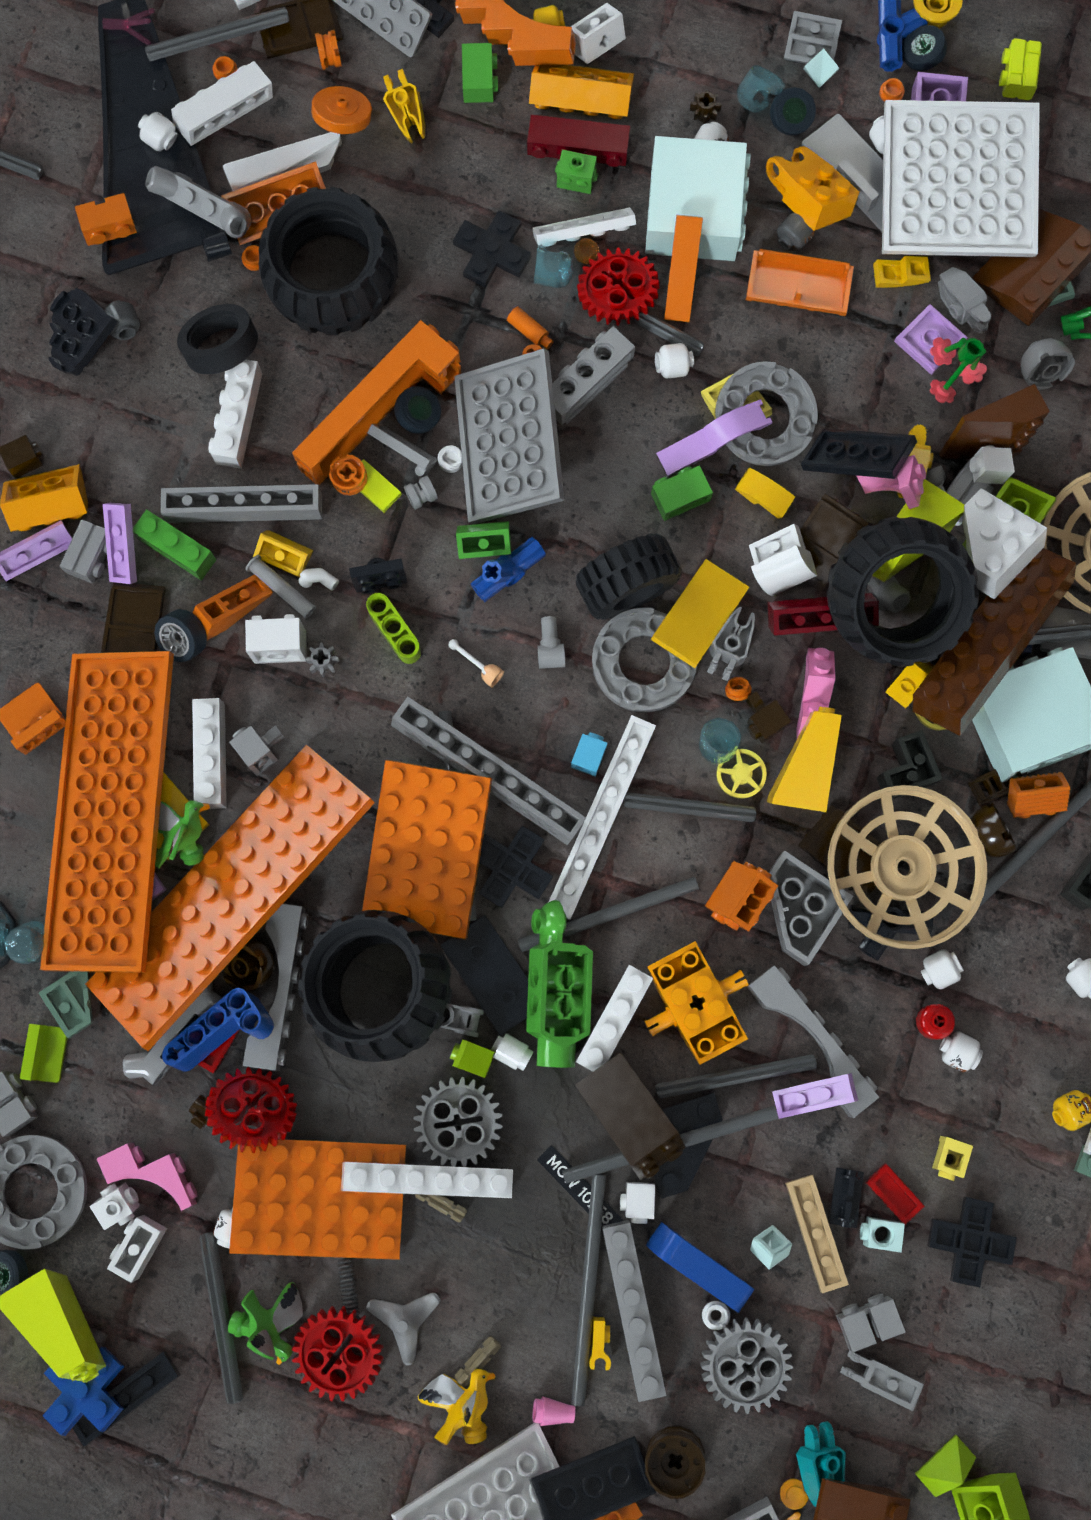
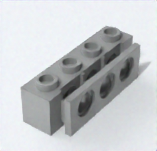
M614 326L607 332L605 330L602 331L595 339V344L589 349L587 347L578 354L577 361L571 366L566 365L560 371L559 377L552 383L556 420L561 425L564 423L568 424L628 367L627 363L634 357L635 346Z

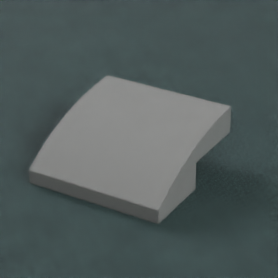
M794 11L784 59L807 64L824 48L834 61L842 20Z

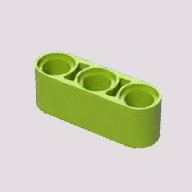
M382 593L372 594L366 602L371 619L399 659L406 664L415 663L421 656L418 640L388 597ZM383 603L386 607L382 612H374L372 610L374 605ZM391 624L401 626L400 630L396 633H389L387 628ZM411 644L415 646L412 654L406 655L402 653V648L405 645Z

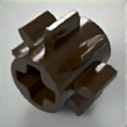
M707 89L700 95L695 93L694 102L690 104V111H695L694 120L698 119L704 124L711 119L716 121L717 112L721 111L722 103L716 102L717 93L713 94L708 92Z
M200 1095L189 1109L193 1116L190 1122L199 1129L205 1127L208 1117L205 1116L207 1097L205 1098L203 1095Z

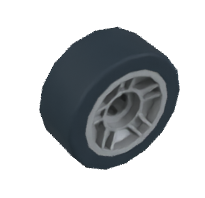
M177 609L160 618L155 625L154 634L157 645L161 651L172 652L174 654L173 661L183 663L199 655L206 647L207 636L201 621L187 610Z

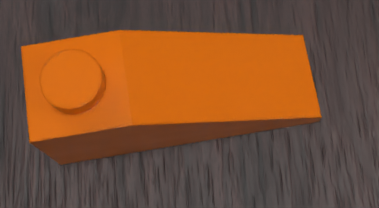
M252 575L197 604L193 614L201 621L206 631L207 640L226 631L269 598L273 592L256 575Z

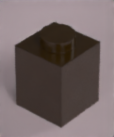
M26 435L0 446V455L7 470L15 479L44 466L40 459V456L43 455L41 448L36 441L31 442Z

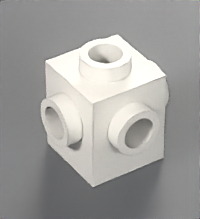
M125 1182L118 1187L113 1183L100 1192L102 1197L90 1206L102 1228L106 1230L117 1222L122 1226L135 1217L133 1212L140 1204L138 1203L139 1198L136 1191Z

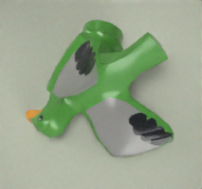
M163 801L161 802L158 832L163 834L164 841L156 852V867L160 869L168 857L174 860L178 851H180V858L185 865H195L204 859L203 847L195 841L202 832L199 814L204 810L210 809L208 803L189 801L185 804V816L180 817L172 807Z
M290 1282L283 1289L274 1306L269 1310L260 1305L254 1290L249 1291L241 1302L246 1312L235 1311L229 1321L228 1332L234 1334L235 1337H249L246 1344L249 1349L270 1360H273L276 1355V1363L280 1365L282 1362L287 1361L293 1352L292 1346L280 1338V1333L293 1326L303 1316L299 1291L295 1283Z

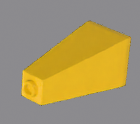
M819 707L818 711H811L767 797V802L821 812L827 811L842 715L835 714V709Z

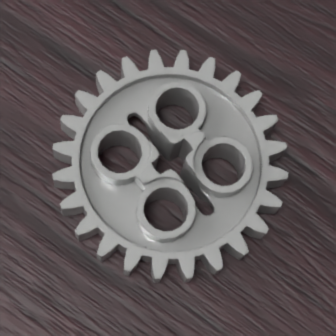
M451 1077L449 1086H446L441 1080L439 1081L440 1090L437 1091L431 1086L429 1089L432 1096H421L426 1102L425 1106H416L422 1112V1115L413 1118L421 1122L420 1126L414 1128V1131L422 1132V1136L417 1139V1142L425 1141L427 1143L422 1151L426 1152L431 1149L433 1151L431 1160H434L438 1155L441 1156L442 1166L447 1160H451L452 1167L456 1166L457 1161H461L462 1166L467 1167V1159H471L476 1165L478 1163V1154L483 1158H487L486 1151L484 1150L486 1147L492 1150L495 1149V1146L490 1142L491 1139H500V1136L494 1133L495 1129L503 1128V1125L496 1123V1119L503 1116L502 1113L494 1112V1109L500 1104L499 1102L491 1104L489 1100L494 1094L489 1093L485 1096L483 1094L485 1085L476 1089V1080L474 1079L470 1082L469 1086L465 1084L464 1077H461L459 1084H456L454 1078ZM467 1098H472L477 1102V1110L473 1114H467L463 1111L462 1103ZM439 1103H446L450 1108V1114L445 1119L439 1118L435 1113V1108ZM456 1114H459L461 1119L482 1116L483 1118L479 1122L463 1124L461 1126L462 1130H457L456 1126L434 1128L435 1123L454 1120ZM477 1126L481 1129L482 1137L479 1141L472 1142L467 1138L466 1132L469 1127ZM447 1130L453 1133L454 1142L451 1146H444L440 1143L439 1136L442 1131Z
M747 1317L744 1318L743 1325L740 1326L736 1319H733V1328L730 1329L725 1323L722 1324L724 1333L720 1334L714 1330L713 1333L716 1341L707 1340L706 1343L710 1351H702V1355L707 1361L700 1362L701 1368L706 1370L701 1375L703 1380L708 1382L706 1384L708 1392L714 1391L712 1396L715 1401L722 1398L721 1403L724 1408H727L732 1403V1408L736 1413L740 1406H743L746 1414H749L750 1406H754L757 1412H760V1404L763 1402L770 1408L771 1403L769 1399L773 1397L779 1401L780 1397L777 1391H787L783 1380L790 1381L792 1379L790 1374L786 1372V1370L793 1369L792 1363L787 1361V1359L792 1357V1354L789 1350H784L788 1346L784 1339L779 1340L781 1335L777 1330L771 1333L772 1327L770 1324L767 1323L761 1328L759 1319L754 1321L753 1326L750 1325ZM753 1341L750 1349H740L743 1342ZM725 1361L733 1362L729 1370L720 1369ZM773 1361L769 1369H760L763 1362ZM745 1362H746L748 1365L751 1364V1366H750L749 1368H747V1367H745V1366L742 1367V1365H743ZM745 1381L753 1382L748 1390L740 1389Z

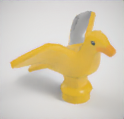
M475 1369L471 1373L468 1389L463 1388L455 1379L441 1374L421 1391L418 1396V1400L421 1403L444 1408L448 1412L445 1424L434 1436L437 1441L448 1445L456 1430L463 1427L461 1434L468 1444H477L487 1438V1426L481 1421V1415L486 1410L488 1404L485 1384L487 1381L495 1379L494 1373L483 1369Z

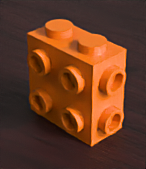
M733 861L705 907L713 912L711 917L723 925L726 924L736 931L740 927L749 932L758 922L766 904L773 899L774 892L779 885L770 880L772 875L761 867L756 868L748 862L742 865Z

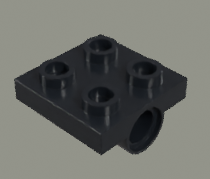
M374 558L367 565L349 568L356 593L371 594L376 592V589L387 587V589H397L402 587V584L407 583L402 558L390 561Z

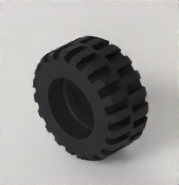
M651 533L623 542V544L615 546L606 553L597 556L595 560L590 561L586 567L579 571L576 576V586L590 614L598 620L613 618L624 611L639 608L641 605L662 595L679 581L682 569L667 539L658 533Z

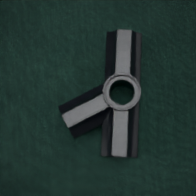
M850 905L849 911L861 924L867 927L872 913L865 906ZM890 907L886 910V913L895 916L910 917L908 910H901L895 907ZM933 918L924 921L930 936L933 929ZM848 920V929H856ZM884 920L881 921L877 934L893 939L896 933L918 935L913 924H896L894 928H891L885 924ZM867 936L863 938L858 946L864 954L876 961L879 960L888 947Z

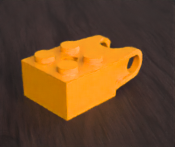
M805 146L794 149L791 157L792 162L780 156H773L768 159L766 173L769 180L783 195L782 201L794 213L799 214L813 231L851 216L860 191L834 169L832 165ZM800 153H801V154L803 155V157H804V159H803L802 161H800V159H799V154H800ZM774 163L779 169V175L774 172Z

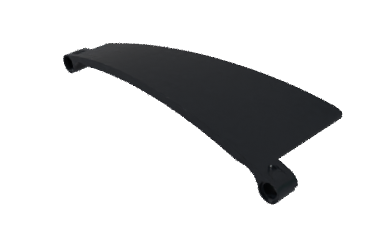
M114 0L99 5L98 32L103 117V203H105L104 198L124 193L137 233L127 237L116 238L102 243V266L104 272L107 275H112L202 245L208 262L232 255L225 230L167 198L148 191L145 185L149 170L154 166L171 172L182 173L190 177L192 182L209 191L211 189L196 145L191 146L177 128L175 130L178 134L177 138L167 151L165 149L156 151L140 139L141 129L138 127V124L145 114L150 116L154 112H159L173 122L171 109L180 102L166 58L149 61L147 58L145 47L160 41L146 1Z

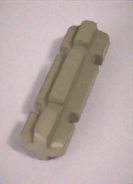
M415 1194L416 1198L423 1202L427 1201L429 1206L446 1216L447 1214L451 1215L450 1218L460 1223L467 1213L466 1208L459 1204L456 1206L453 1204L454 1201L444 1195Z
M489 1336L482 1343L484 1345L483 1348L479 1347L465 1362L464 1365L466 1367L464 1369L461 1367L455 1374V1379L463 1387H467L470 1384L471 1373L475 1369H483L492 1359L490 1356L492 1354L495 1356L501 1349V1344L494 1337Z

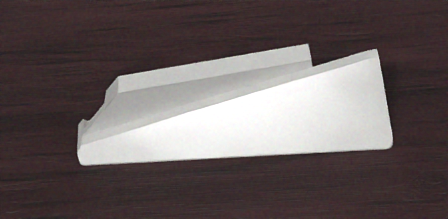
M329 132L223 165V169L232 191L315 161L320 173L331 169L338 146L341 147L342 145L340 134Z

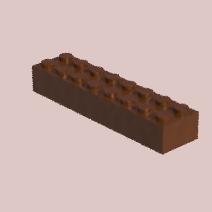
M1043 548L995 599L987 596L972 615L973 623L969 630L964 631L957 640L958 644L953 649L945 651L914 692L913 712L961 736L1074 583L1076 563Z

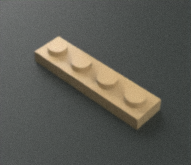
M813 1175L785 1182L820 1292L825 1293L849 1285Z

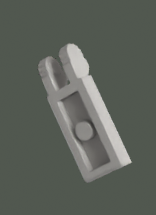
M849 1350L847 1356L851 1360L867 1367L863 1376L856 1373L853 1369L843 1366L840 1373L859 1382L862 1387L911 1411L914 1410L924 1386L922 1382L871 1357L868 1359Z

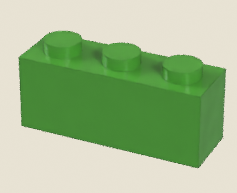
M147 509L133 527V533L138 540L201 581L216 561V558L209 549Z

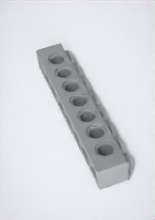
M407 697L392 717V727L457 771L493 778L490 791L492 795L564 844L568 845L585 821L586 817L411 698Z

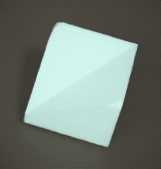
M823 48L803 69L820 88L839 70V67Z
M771 1225L753 1238L750 1250L768 1269H771L789 1255L792 1243L774 1225Z

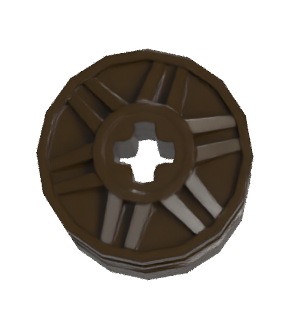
M680 1425L667 1426L658 1430L650 1439L646 1450L645 1474L650 1485L660 1495L670 1499H683L693 1494L701 1486L706 1473L705 1449L700 1438L692 1430ZM671 1453L675 1456L681 1454V1463L678 1464L676 1461L670 1462Z

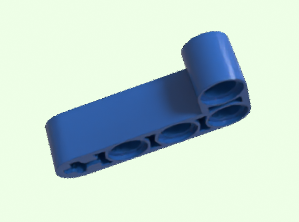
M235 988L170 1041L163 1049L162 1059L167 1065L180 1071H190L239 1029L257 1039L269 1037L274 1028L273 1020L255 995L244 989ZM259 1020L257 1026L254 1028L256 1021Z
M660 1222L646 1243V1246L659 1258L738 1313H740L755 1290L663 1222Z

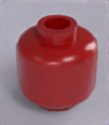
M930 1004L918 1012L916 1026L919 1032L928 1039H944L953 1032L955 1017L947 1006Z

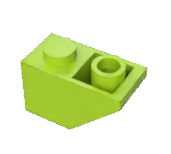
M462 1039L461 1044H455L450 1059L454 1060L452 1066L486 1078L495 1052Z

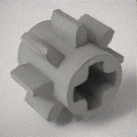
M320 643L316 649L310 647L311 657L305 658V661L313 664L309 669L313 674L318 670L322 677L328 671L335 673L333 665L339 662V658L331 656L335 652L334 647L332 646L327 650L323 643ZM325 655L327 659L320 665L318 661L321 660V656Z

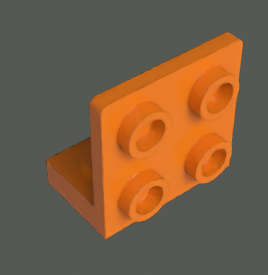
M35 683L0 708V721L13 738L11 743L18 751L25 755L65 727L66 718L40 683Z

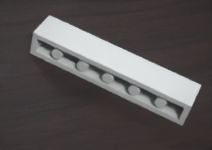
M343 1162L341 1191L512 1198L513 1169Z

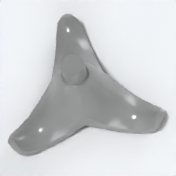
M436 1293L427 1294L406 1305L372 1299L367 1303L366 1309L393 1331L403 1363L411 1365L416 1357L419 1327L441 1300Z

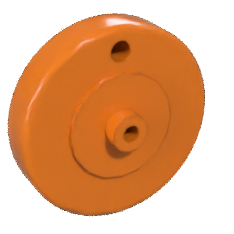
M332 86L322 89L314 95L311 114L314 121L327 131L337 134H353L362 131L369 125L372 106L369 99L361 92L349 87Z

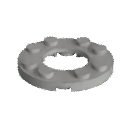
M756 362L739 369L725 382L717 398L715 418L717 419L736 408L742 407L746 398L755 391L769 390L780 395L786 402L790 413L789 424L784 433L776 438L763 439L749 432L726 444L736 456L746 462L760 466H774L793 459L810 443L818 419L817 404L810 386L796 371L777 365L776 362Z
M634 608L613 617L601 629L592 653L593 673L600 689L615 704L636 712H654L673 705L688 691L697 666L693 668L668 651L670 656L669 670L665 677L657 683L640 685L628 680L622 673L618 660L619 653L624 644L635 637H652L667 616L666 613L657 611L654 608Z
M44 1135L16 1137L0 1145V1243L17 1249H35L54 1243L74 1227L83 1212L87 1198V1179L84 1168L77 1155L67 1145L55 1138ZM30 1163L39 1164L49 1169L54 1175L58 1186L55 1204L48 1213L36 1219L21 1218L13 1213L6 1203L4 1193L6 1182L12 1172L20 1166Z

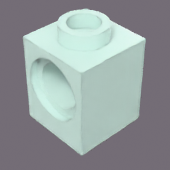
M866 1217V1223H862L860 1227V1239L863 1240V1245L868 1248L902 1253L905 1224L899 1221ZM884 1226L887 1230V1237L883 1241L878 1242L875 1239V1231L877 1228Z

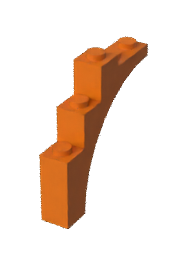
M456 0V12L460 14L463 24L481 23L482 33L486 34L489 43H492V45L508 44V54L512 55L515 66L574 64L576 40L572 27L552 26L536 22L516 12L504 0Z

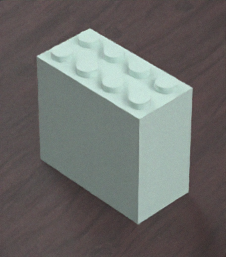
M655 136L645 254L672 256L677 214L703 217L698 258L735 261L737 252L742 251L746 231L744 216L746 217L747 201L745 199L749 186L747 172L750 167L751 154L746 153L747 143Z
M1062 647L1056 648L1048 652V656L1039 659L1038 656L1025 660L1023 666L1015 669L1012 665L973 718V724L993 769H996L1001 782H1007L1012 776L1015 779L1017 777L1016 773L1019 771L1021 774L1026 772L1028 774L1091 750V686L1073 647L1063 650Z

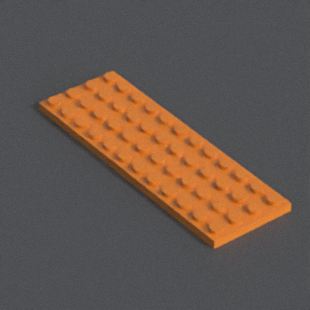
M170 651L72 654L40 970L146 973L174 654Z
M305 745L204 855V859L196 864L151 912L146 973L96 972L85 985L138 1044L149 1051L375 802L308 745Z

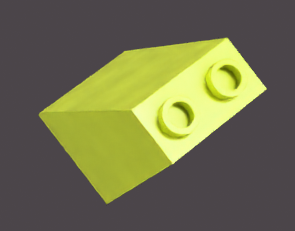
M924 479V493L921 494L919 506L909 509L907 504H905L897 517L924 519L950 532L963 515L965 504ZM903 554L890 559L874 572L872 576L882 582H886L923 554Z
M43 1269L0 1295V1310L59 1378L85 1383L96 1378L99 1375L98 1371L106 1367L66 1275Z

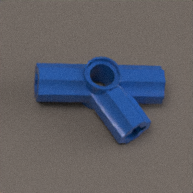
M878 0L879 32L876 40L879 45L880 68H883L884 71L893 72L901 68L903 63L902 40L916 28L928 25V22L916 12L915 8L901 14V0Z
M531 537L512 551L511 554L501 555L497 559L488 560L482 566V575L471 583V587L485 603L504 587H510L517 583L525 575V571L544 558L546 553L540 543Z

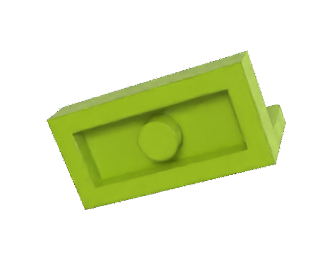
M29 1024L20 1079L53 1083L60 1082L67 1044V1037L60 1027Z

